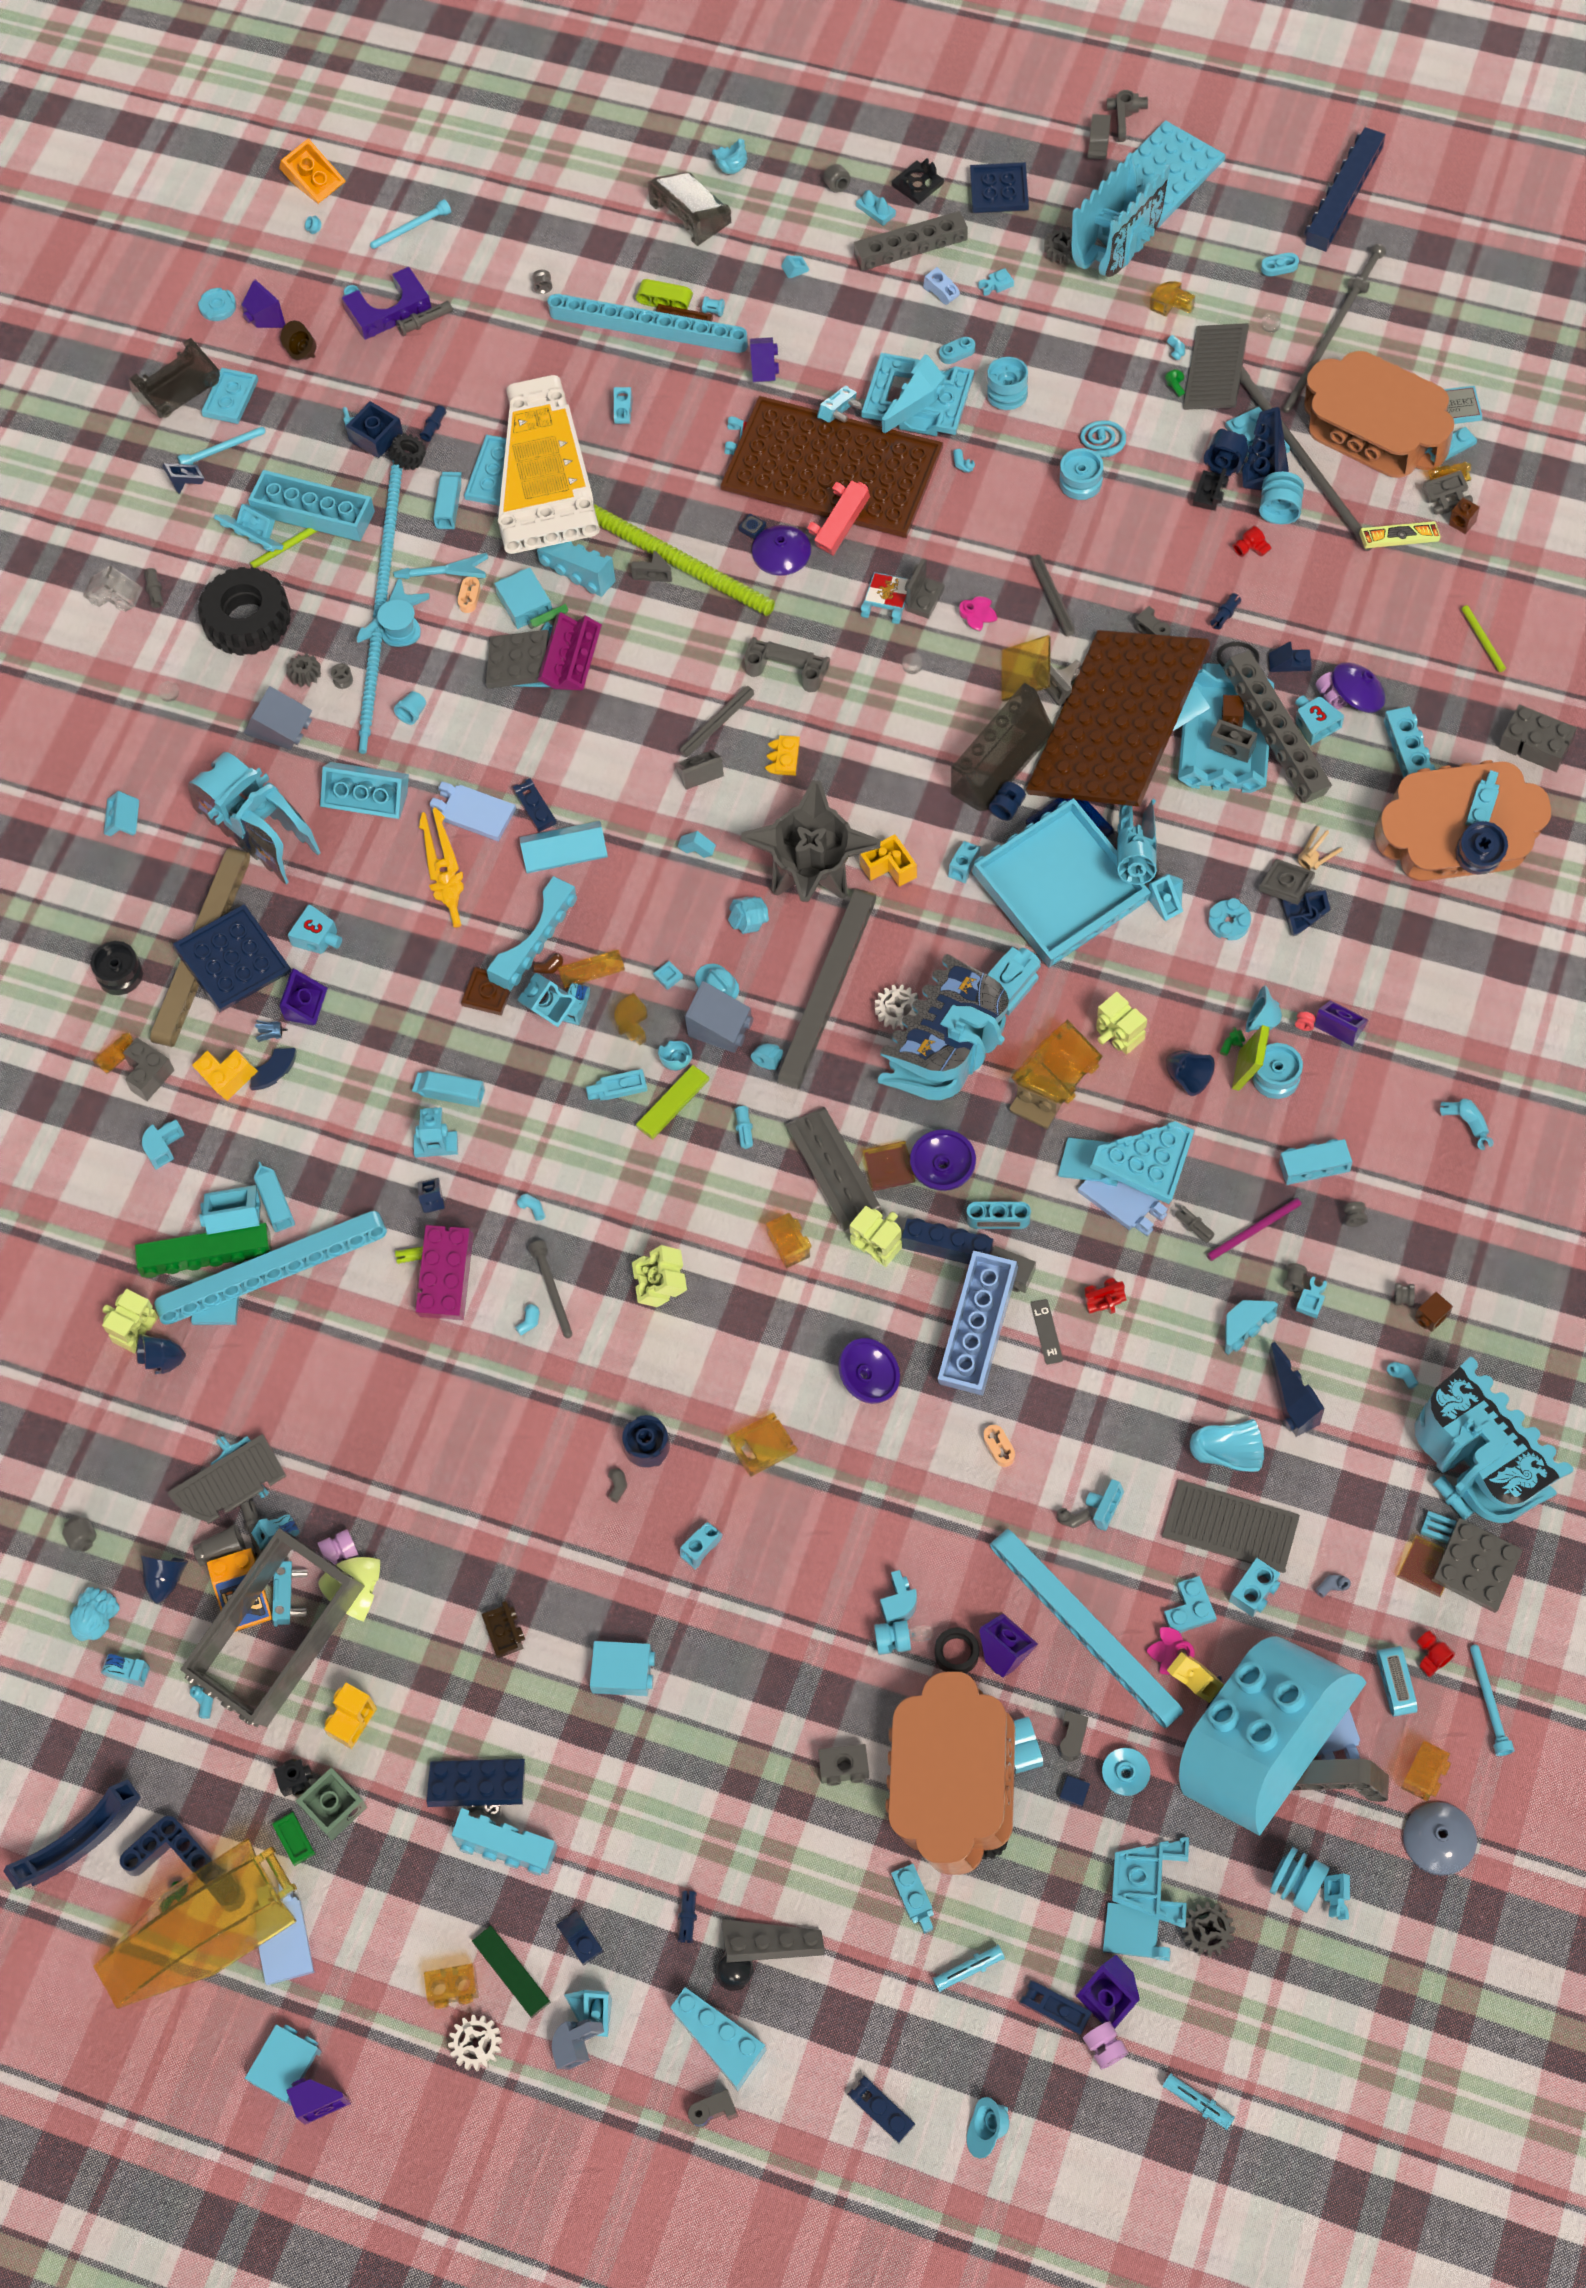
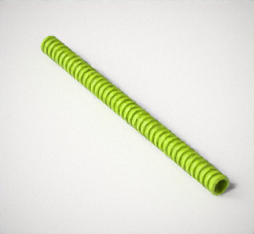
M594 504L598 524L603 529L616 534L623 540L631 542L652 555L656 551L668 564L681 569L694 578L697 577L698 580H702L703 583H707L709 586L712 585L714 589L717 588L718 591H722L735 600L737 599L744 605L748 604V607H753L755 611L758 610L759 613H763L765 616H768L773 611L775 601L768 596H764L762 593L759 594L753 588H749L747 585L744 586L743 583H739L738 580H734L727 574L713 569L712 566L708 567V564H703L697 558L683 553L682 550H678L671 544L668 545L667 542H663L656 536L648 534L641 528L633 526L626 520L618 518L617 515H613L611 512L603 510L602 507Z

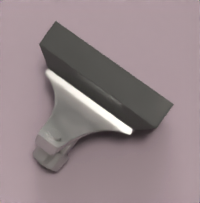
M1076 659L1064 669H1056L1049 662L1042 664L1036 679L1060 706L1064 705L1066 699L1070 696L1072 691L1071 681L1079 675L1080 670L1078 668L1081 663Z

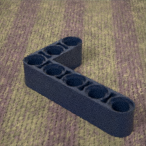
M172 1816L161 1818L125 1850L120 1857L121 1867L130 1876H139L172 1848L226 1910L236 1911L243 1905L242 1893ZM175 1825L172 1833L165 1834L168 1826ZM156 1841V1847L151 1851H147L148 1844ZM184 1842H190V1846L186 1851H180V1847ZM133 1858H138L137 1864L129 1868V1861ZM199 1859H205V1864L201 1868H195V1864ZM220 1876L218 1884L210 1885L213 1877ZM235 1893V1899L230 1903H226L227 1895Z

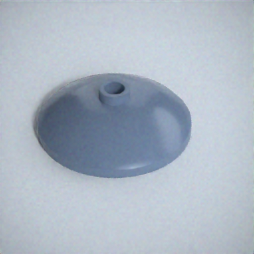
M1433 1802L1422 1805L1409 1816L1404 1826L1403 1843L1409 1858L1416 1866L1427 1873L1446 1876L1461 1871L1470 1863L1476 1852L1477 1835L1473 1823L1463 1811L1451 1804ZM1444 1831L1447 1837L1441 1838L1438 1832Z

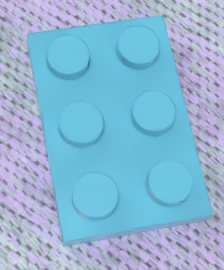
M221 368L201 411L203 417L239 424L257 385L258 376Z
M1260 407L1225 423V428L1228 431L1246 436L1248 450L1255 438L1254 430L1259 414L1262 412ZM1285 441L1286 453H1288L1290 446Z

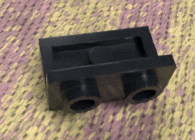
M1226 468L1222 469L1221 474L1203 470L1193 500V506L1216 511L1218 503L1222 504L1224 492L1222 490L1227 488L1229 477L1226 476Z

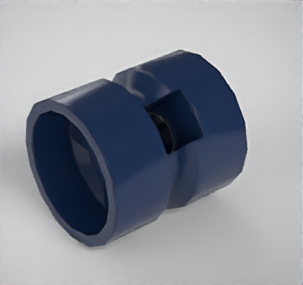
M1009 781L1004 782L997 795L989 804V809L997 818L1010 821L1018 811V807L1025 800L1026 793L1019 785Z

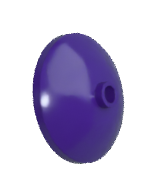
M776 525L763 530L755 538L752 545V556L755 564L764 572L777 576L790 575L801 570L807 564L811 556V544L806 534L798 528L788 525Z
M1350 662L1340 663L1334 668L1332 672L1333 685L1348 704L1368 713L1377 712L1384 706L1386 700L1384 688L1379 679L1369 669Z
M945 1129L934 1130L923 1135L914 1144L910 1155V1165L914 1176L920 1183L934 1190L946 1191L958 1188L970 1179L976 1166V1154L970 1141L960 1133ZM946 1165L947 1167L942 1169L939 1166Z
M860 1338L852 1341L842 1350L838 1363L840 1378L846 1389L855 1398L865 1403L878 1404L894 1395L899 1386L900 1371L895 1357L886 1346L873 1339Z

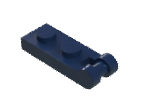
M531 778L524 780V783L512 786L515 796L538 833L557 824L555 817L536 789ZM529 790L530 793L524 796L523 792Z
M1030 1980L1027 1985L1028 1990L1025 1996L1021 1997L1019 2004L1081 2036L1092 2012ZM1037 1994L1043 1996L1040 2004L1034 2001Z
M863 2075L858 2081L860 2084L854 2090L851 2089L847 2096L893 2140L900 2144L914 2128L915 2123ZM866 2091L872 2095L867 2102L862 2099Z

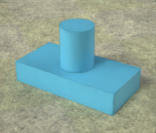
M1111 1479L1104 1496L1090 1492L1087 1496L1086 1505L1097 1508L1093 1518L1097 1529L1107 1530L1124 1494L1119 1481Z

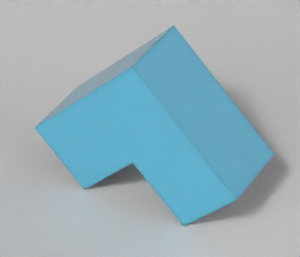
M698 831L681 836L678 848L686 854L695 851L703 858L712 856L716 847L715 843Z

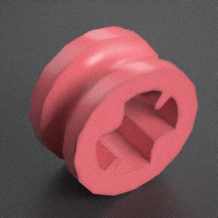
M1299 1012L1295 1026L1303 1031H1311L1314 1029L1316 1017L1309 1012Z

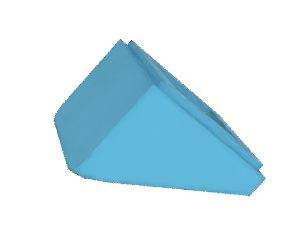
M787 255L781 265L788 278L796 277L810 270L802 256Z

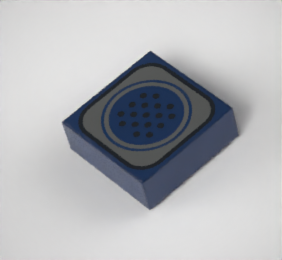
M749 514L740 524L739 531L755 540L765 529L766 522Z

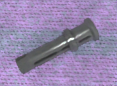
M447 300L419 314L412 313L406 319L396 320V325L400 334L404 337L406 333L415 329L419 330L422 325L453 312V309Z

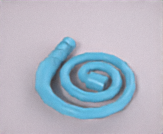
M1095 421L1087 425L1082 430L1080 436L1082 443L1087 448L1097 450L1094 452L1099 454L1101 458L1117 454L1126 444L1124 429L1112 421ZM1102 425H1110L1120 431L1122 437L1121 442L1117 446L1108 448L1115 441V432L1111 428ZM1094 427L1089 431L1088 439L1093 444H1101L1105 441V431H1108L1111 434V439L1108 443L1104 445L1096 446L1088 443L1085 440V433L1090 428ZM1096 431L1098 433L1099 440H1095L1092 437L1093 433H1095Z

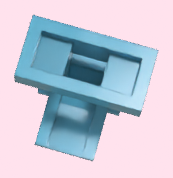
M442 1107L420 1109L419 1125L415 1127L416 1134H414L415 1158L457 1155L458 1134L457 1131L448 1132L447 1124H443ZM439 1142V1144L430 1145V1143Z

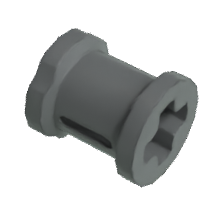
M1290 1263L1287 1265L1288 1275L1283 1283V1287L1291 1292H1301L1303 1290L1302 1279L1303 1275L1306 1274L1307 1268L1301 1264Z

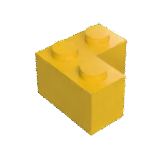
M896 834L881 841L880 848L859 854L860 867L870 881L887 872L890 873L899 887L917 878V864Z
M207 1050L192 1065L211 1087L227 1101L258 1072L248 1059L237 1050H234L222 1063Z
M345 1683L343 1688L340 1687L334 1695L333 1703L337 1710L334 1715L331 1714L327 1718L324 1730L329 1737L352 1749L377 1708L369 1695Z

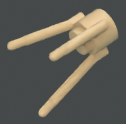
M1319 826L1315 828L1303 851L1298 856V863L1308 870L1312 868L1317 870L1321 864L1343 850L1340 847L1319 860L1320 855L1316 849L1329 834V831L1326 830L1314 846L1310 848L1320 829Z

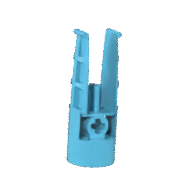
M1152 799L1143 813L1142 828L1141 825L1133 826L1132 806L1118 805L1120 811L1117 838V871L1119 877L1128 884L1141 885L1150 882L1157 872V840L1153 808L1156 802L1155 799Z

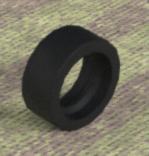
M957 1627L950 1628L941 1633L935 1644V1659L940 1669L945 1672H962L966 1674L977 1664L979 1645L971 1632ZM958 1638L968 1643L971 1654L966 1662L955 1665L945 1659L943 1648L949 1640Z

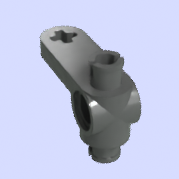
M1122 90L1116 94V98H1107V110H1116L1118 141H1126L1125 117L1138 113L1139 109H1148V96L1139 97L1138 93Z

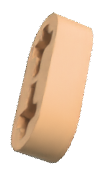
M467 577L462 581L458 605L464 613H470L476 609L481 591L479 580L476 577Z
M998 1425L988 1426L984 1431V1442L999 1466H1010L1015 1459L1014 1448L1001 1427ZM991 1432L995 1435L999 1434L998 1444H996L993 1438H990ZM1000 1448L1003 1449L1005 1454L1010 1453L1007 1460L1004 1457L1000 1458Z

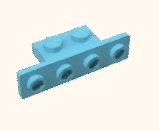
M247 504L241 505L237 520L223 514H215L214 519L220 521V525L234 529V532L238 535L249 537L248 540L253 543L262 544L263 548L268 551L274 552L275 549H283L282 544L270 538L275 519Z

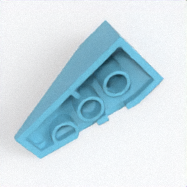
M925 354L911 372L913 377L910 382L903 384L899 399L893 400L883 416L882 432L887 433L934 403L939 396L941 397L946 390L945 376L928 355Z

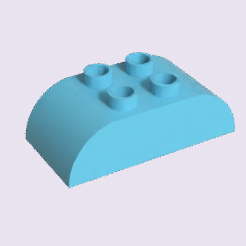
M1273 1636L1260 1641L1246 1654L1191 1731L1182 1753L1179 1768V1782L1183 1795L1260 1836L1367 1682L1362 1676L1282 1637Z

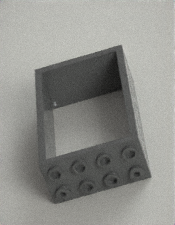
M279 1528L180 1670L186 1674L185 1679L195 1686L198 1685L204 1688L202 1691L211 1698L222 1701L220 1704L227 1710L240 1714L239 1718L248 1725L252 1724L257 1728L259 1725L268 1727L365 1585L292 1534ZM293 1549L339 1581L342 1586L255 1710L205 1673L289 1552Z

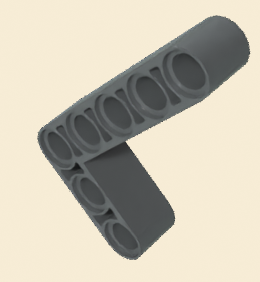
M1367 1759L1312 1760L1292 1791L1355 1789L1370 1801L1384 1802L1388 1800L1389 1775Z

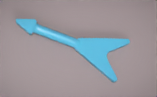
M483 553L445 566L416 569L405 568L393 573L395 578L404 579L445 573L486 578V573L475 568V566L488 559V554Z
M398 579L389 601L400 599L415 606L428 600L429 593L407 595L404 593L402 579ZM378 617L366 628L362 627L360 629L357 643L372 637V632L381 625Z

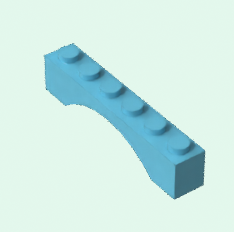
M554 876L543 890V912L538 925L521 944L496 956L487 969L490 982L509 991L520 983L522 974L531 967L534 957L541 953L546 940L553 936L555 927L564 920L567 910L576 903L575 886Z

